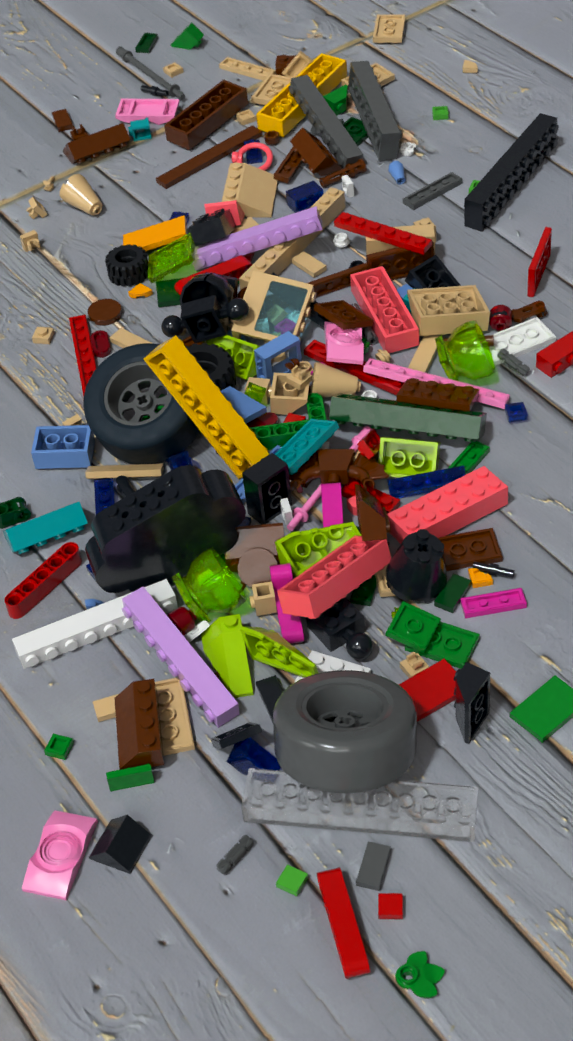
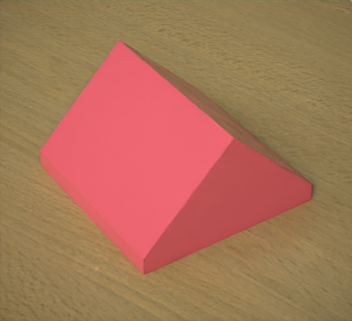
M237 200L205 204V212L209 213V216L216 210L224 208L226 211L230 209L235 226L242 224L245 213Z

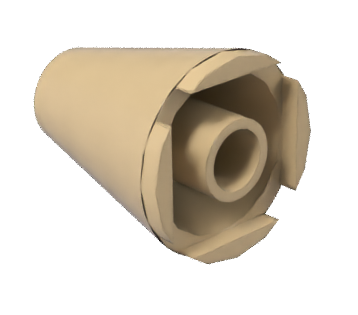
M81 174L70 176L68 178L69 181L61 186L60 197L62 200L92 216L99 214L102 210V203L86 178Z
M315 362L310 394L318 393L322 398H327L340 393L355 395L356 392L360 391L361 381H358V377L323 363Z

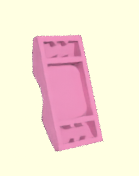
M121 99L115 117L126 123L143 120L148 117L149 122L160 125L169 122L176 116L180 99Z
M324 322L326 361L363 365L364 343L362 342V327L343 330L333 322Z
M55 810L44 825L38 848L29 860L22 886L23 892L67 900L98 823L97 818Z

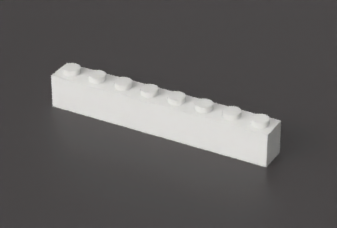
M167 579L144 587L165 614L178 608L176 596ZM129 594L13 638L14 648L23 669L133 627L132 619H127L122 611V598Z

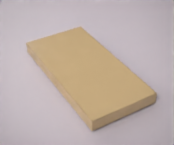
M179 678L155 682L159 702L163 756L195 750L185 693L180 685Z

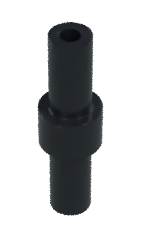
M141 86V91L148 92L151 95L166 97L169 95L167 90L159 89L156 86Z
M475 561L473 563V568L487 572L491 576L514 577L515 570L499 567L498 564L490 563L489 565Z

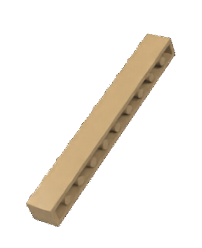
M330 187L310 207L317 206L322 219L323 230L346 208L345 191ZM323 230L271 246L239 278L240 290L248 286L253 270L267 274L274 272L279 276L292 263V258L300 254Z

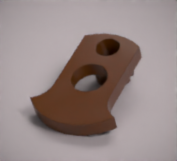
M538 300L522 308L512 309V320L522 323L525 319L534 315L540 318L543 317V313L546 316L548 313L545 303Z

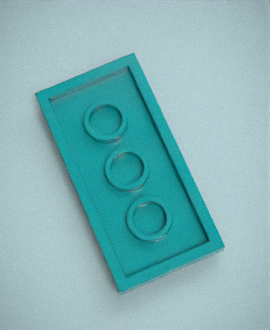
M310 419L275 453L277 457L288 464L289 475L295 474L334 435L339 428L337 421Z

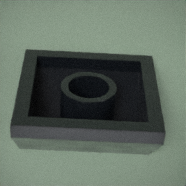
M129 815L112 819L91 852L89 859L131 874L152 836Z

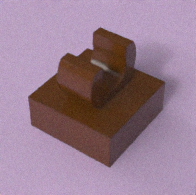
M80 124V129H75L72 126L70 135L73 141L88 136L82 124Z

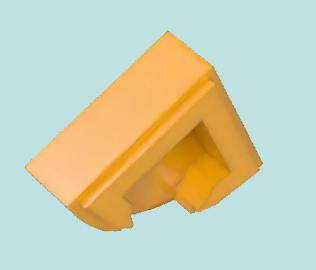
M139 283L128 294L131 298H137L139 296L148 297L153 292L152 289Z
M468 568V575L470 580H472V588L493 585V579L488 573L485 574L477 568Z

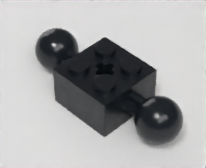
M216 295L182 304L181 319L175 315L167 316L162 321L161 329L167 337L172 338L175 335L177 337L180 336L186 328L194 343L225 336L228 332V317L235 321L245 319L249 314V305L244 299L234 298L227 304V307L222 308Z
M346 597L336 602L332 608L324 611L320 617L316 619L306 617L307 627L330 652L346 644L348 654L354 659L362 660L369 657L372 653L373 641L364 633V616Z

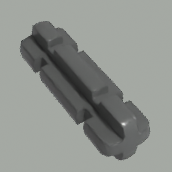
M503 348L498 352L497 357L505 360L506 364L515 371L518 370V373L522 376L529 372L530 368L526 364L523 365V362L514 355L509 354L506 349Z
M244 835L239 840L240 843H236L224 856L225 859H221L217 863V870L223 875H226L232 869L231 866H235L246 854L245 851H249L253 846V840L249 836Z

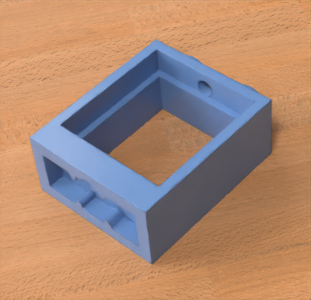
M287 331L255 349L257 378L270 379L272 384L274 373H291V370L287 369L285 364L291 362L289 359L293 358L298 359L299 362L302 361L300 339L290 331ZM287 350L289 351L287 359L274 366L271 365L272 358Z

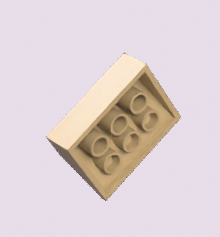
M230 163L222 202L237 200L245 213V217L272 218L278 180L273 179L274 174L247 163Z
M476 285L407 290L412 318L419 328V336L488 331L490 311Z

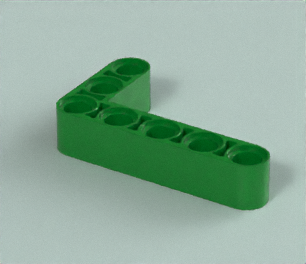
M318 393L308 395V402L306 403L308 420L250 427L249 429L256 434V438L268 451L274 449L277 445L282 447L310 419L327 420L323 398Z

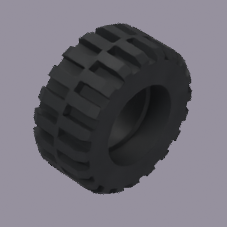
M196 343L190 347L185 346L190 354L196 358L201 368L208 373L212 382L219 387L220 391L229 386L235 388L234 361L222 347L218 348L214 344L208 345L207 343H202V345H197Z

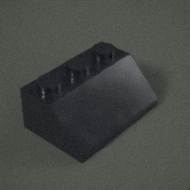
M466 662L462 669L456 671L454 681L456 682L454 708H456V720L463 740L466 744H469L490 713V672Z

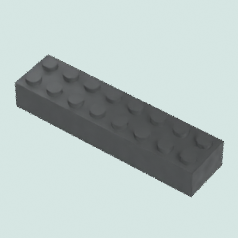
M369 61L351 62L348 90L378 161L397 159V153L400 152L399 139L402 138V132L398 128L397 121L394 120L393 112L390 111L389 103L386 102L385 94L382 93L381 85L378 84L373 67L370 66Z

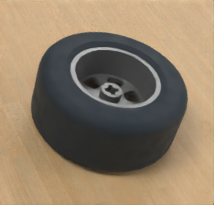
M136 344L116 351L96 368L85 389L83 407L85 418L91 431L110 454L130 464H157L167 461L184 451L200 432L198 427L143 359L160 344ZM150 387L147 392H140V390ZM163 387L167 391V395L156 398L155 393L159 388ZM133 395H135V398L132 402H127ZM158 406H164L157 414L155 413ZM134 410L135 415L131 420L127 421L123 413ZM150 416L149 419L141 421L142 417Z

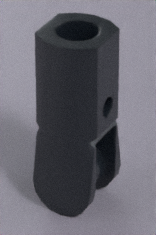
M121 475L116 478L117 490L122 494L123 498L136 491L126 476Z

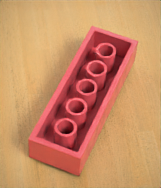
M381 266L350 274L351 291L362 312L374 320L371 327L378 337L382 349L388 353H393L419 346V328L384 267Z
M482 466L388 513L387 516L390 522L389 533L400 544L409 534L420 529L427 530L437 538L447 536L508 505V486L489 469Z
M355 535L280 588L277 593L283 614H290L295 617H308L309 619L320 617L324 611L332 608L336 602L345 598L352 590L359 588L360 584L371 579L375 573L384 569L389 564L391 555L387 539L362 541L361 536Z

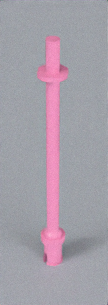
M364 426L360 433L352 438V446L349 449H355L356 453L359 447L357 443L372 429L369 426ZM321 484L302 508L296 507L293 510L294 518L287 525L288 530L293 531L300 521H308V511L322 495Z

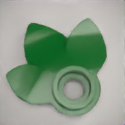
M419 951L411 954L406 964L397 969L395 978L400 987L411 989L416 996L432 998L437 996V990L434 985L443 978L445 970L440 966L427 963L426 952ZM409 975L412 979L406 980L404 977Z

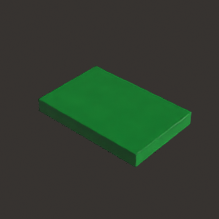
M440 622L424 653L405 645V651L415 652L420 656L438 662L445 659L451 666L462 669L480 640V634Z
M554 675L510 712V718L543 743L573 718V688Z

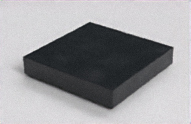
M249 722L211 738L213 747L223 749L261 733L262 729L260 724Z

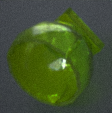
M475 320L455 328L447 341H444L442 336L435 338L440 364L449 379L459 381L460 377L476 380L496 373L487 341L480 343V341L486 340L478 322Z
M213 547L203 551L192 561L186 577H182L179 573L172 576L186 606L200 621L206 620L210 622L209 613H228L239 608L247 600L237 579Z

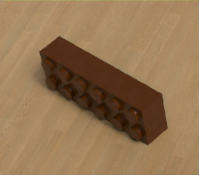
M223 79L164 125L167 141L191 150L248 105L247 89Z

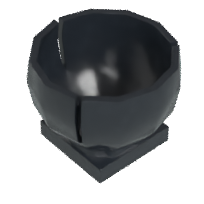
M209 272L194 276L183 286L179 299L181 310L183 303L216 295L222 308L227 307V304L232 299L237 298L238 278Z

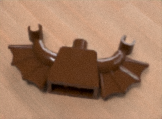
M319 449L318 459L317 455L313 454L295 474L289 475V479L293 480L290 482L291 491H294L296 488L297 493L303 492L302 485L317 478H321L322 484L340 482L341 484H348L350 479L354 478L361 481L366 491L368 486L372 487L374 491L375 482L373 480L388 478L389 475L384 472L385 465L377 463L374 457L368 460L367 457L359 453L356 458L355 449Z

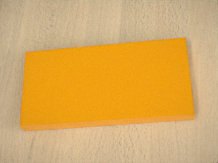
M185 215L124 234L123 246L127 244L137 245V247L140 246L145 251L186 239L188 237Z

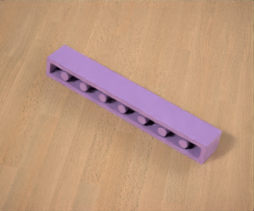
M317 206L229 234L221 239L196 247L192 246L190 247L189 257L196 271L240 255H246L323 230L322 219Z
M142 586L122 598V611L127 619L131 618L137 632L144 634L148 646L156 649V654L160 661H165L172 676L179 678L183 690L191 693L195 705L203 708L207 720L210 723L214 722L219 728L239 715L238 702L147 590Z

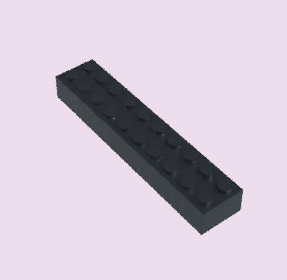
M540 113L464 199L465 227L482 232L490 225L493 218L497 217L499 211L505 207L506 203L513 198L516 191L520 190L521 185L535 172L538 165L542 164L544 158L550 154V151L558 143L556 138L559 128L557 117Z

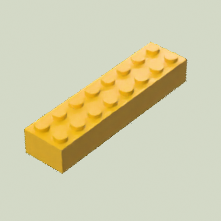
M321 53L296 77L308 75L321 95L324 96L330 93L342 79L347 77V61ZM290 83L256 114L259 130L265 132L276 131L280 137H284L306 116L300 105L296 103L293 95L289 92Z
M176 335L158 345L143 358L238 479L243 477L242 473L246 469L269 455L267 448L256 438V434L249 429L244 419L238 415L232 404L223 396L219 387L212 382L208 373L201 368L196 358L190 354L183 341Z

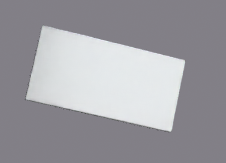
M538 317L492 334L494 335V346L478 347V349L493 366H496L505 361L497 357L501 349L504 348L509 354L519 357L556 342V336Z

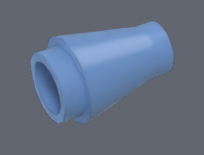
M400 161L391 162L388 169L389 173L397 184H403L406 181L404 165Z

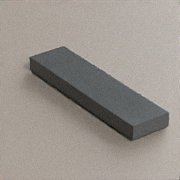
M451 172L403 198V204L415 210L463 184V179Z

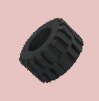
M121 245L120 247L113 248L106 255L105 262L108 277L115 285L123 287L137 285L139 282H143L150 273L147 253L140 246Z

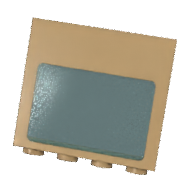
M253 270L243 297L249 305V314L245 319L234 322L231 330L232 336L240 339L241 335L271 341L290 331L299 338L300 334L305 331V319L310 316L311 302L314 303L316 299L314 285Z

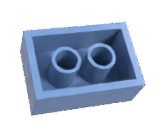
M89 425L36 427L31 451L35 469L84 468L91 466L95 446L94 433Z

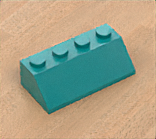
M79 501L3 530V534L12 552L17 551L18 554L29 551V546L36 544L39 547L47 544V539L54 537L57 540L65 537V532L73 530L75 533L85 529L83 525L88 524Z

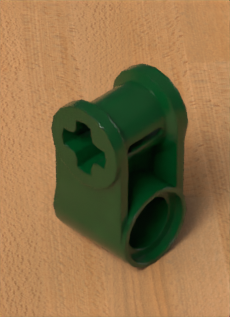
M16 497L0 503L1 529L25 522L31 517V512L26 508V501L22 497Z

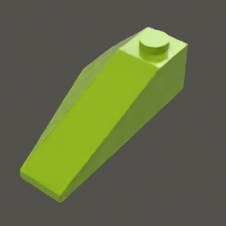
M229 335L206 340L208 345L214 344L218 348L222 347L231 355L237 377L248 380L249 377H254L257 374L254 350L260 347L259 345Z
M354 522L331 525L330 527L313 528L300 532L295 531L275 541L280 564L290 563L294 579L353 536H361Z
M240 614L219 617L201 633L204 654L209 658L214 670L218 671L222 683L234 698L253 695L245 641L240 630L242 628Z
M242 626L240 629L251 659L304 678L318 674L316 665L275 631L262 627Z

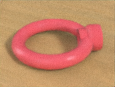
M259 142L248 143L241 147L238 152H232V163H243V155L246 151L250 149L263 150L267 155V160L258 168L264 171L273 162L271 149Z

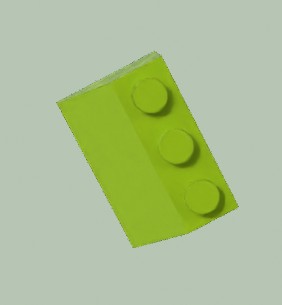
M381 437L378 463L385 465L384 472L389 477L435 481L441 442Z

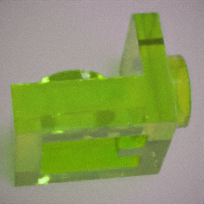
M249 382L244 394L261 403L266 388Z

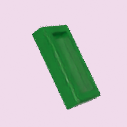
M151 764L106 773L110 792L154 783Z

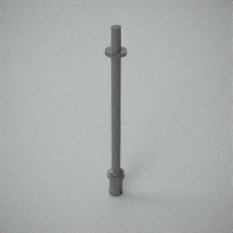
M121 46L116 49V54L122 57L123 61L131 62L168 89L171 97L177 96L181 100L185 98V94L180 91L179 85H171L135 59L131 51L125 50Z

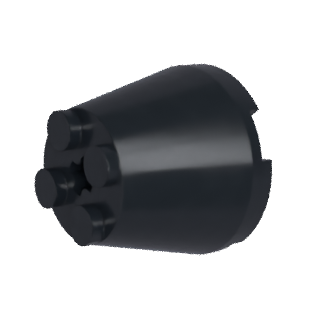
M425 529L411 533L403 540L386 568V584L398 598L407 602L414 600L428 603L434 601L446 586L445 546L436 536L430 534Z

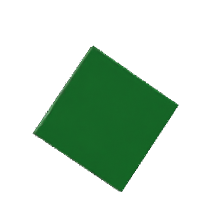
M403 601L385 636L424 653L441 618Z

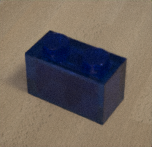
M313 180L286 191L287 205L295 213L309 209L324 192Z

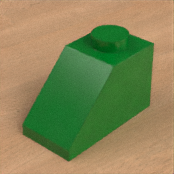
M191 22L175 38L171 46L191 50L194 46L198 47L202 43L201 38L204 34Z
M344 85L323 96L336 116L347 111L349 99L348 85Z

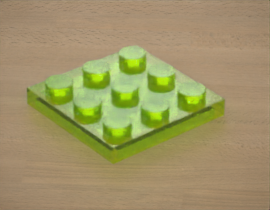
M191 233L182 236L149 255L148 280L151 284L161 281L170 273H176L179 268L188 266L195 260V244Z

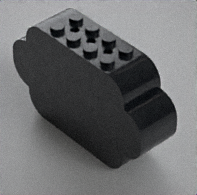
M194 466L177 467L102 510L94 517L91 523L94 536L87 542L85 552L95 580L104 591L109 593H119L128 589L134 592L142 586L147 587L165 579L171 584L229 551L238 540L236 527L243 522L246 510L232 479L226 472L214 469L201 473Z

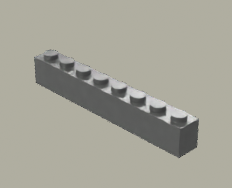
M304 75L291 78L290 94L293 95L296 103L300 105L303 113L306 114L310 123L313 124L317 133L320 134L324 143L330 149L331 154L337 159L338 164L345 168L347 164H353L358 159H363V153L310 77Z

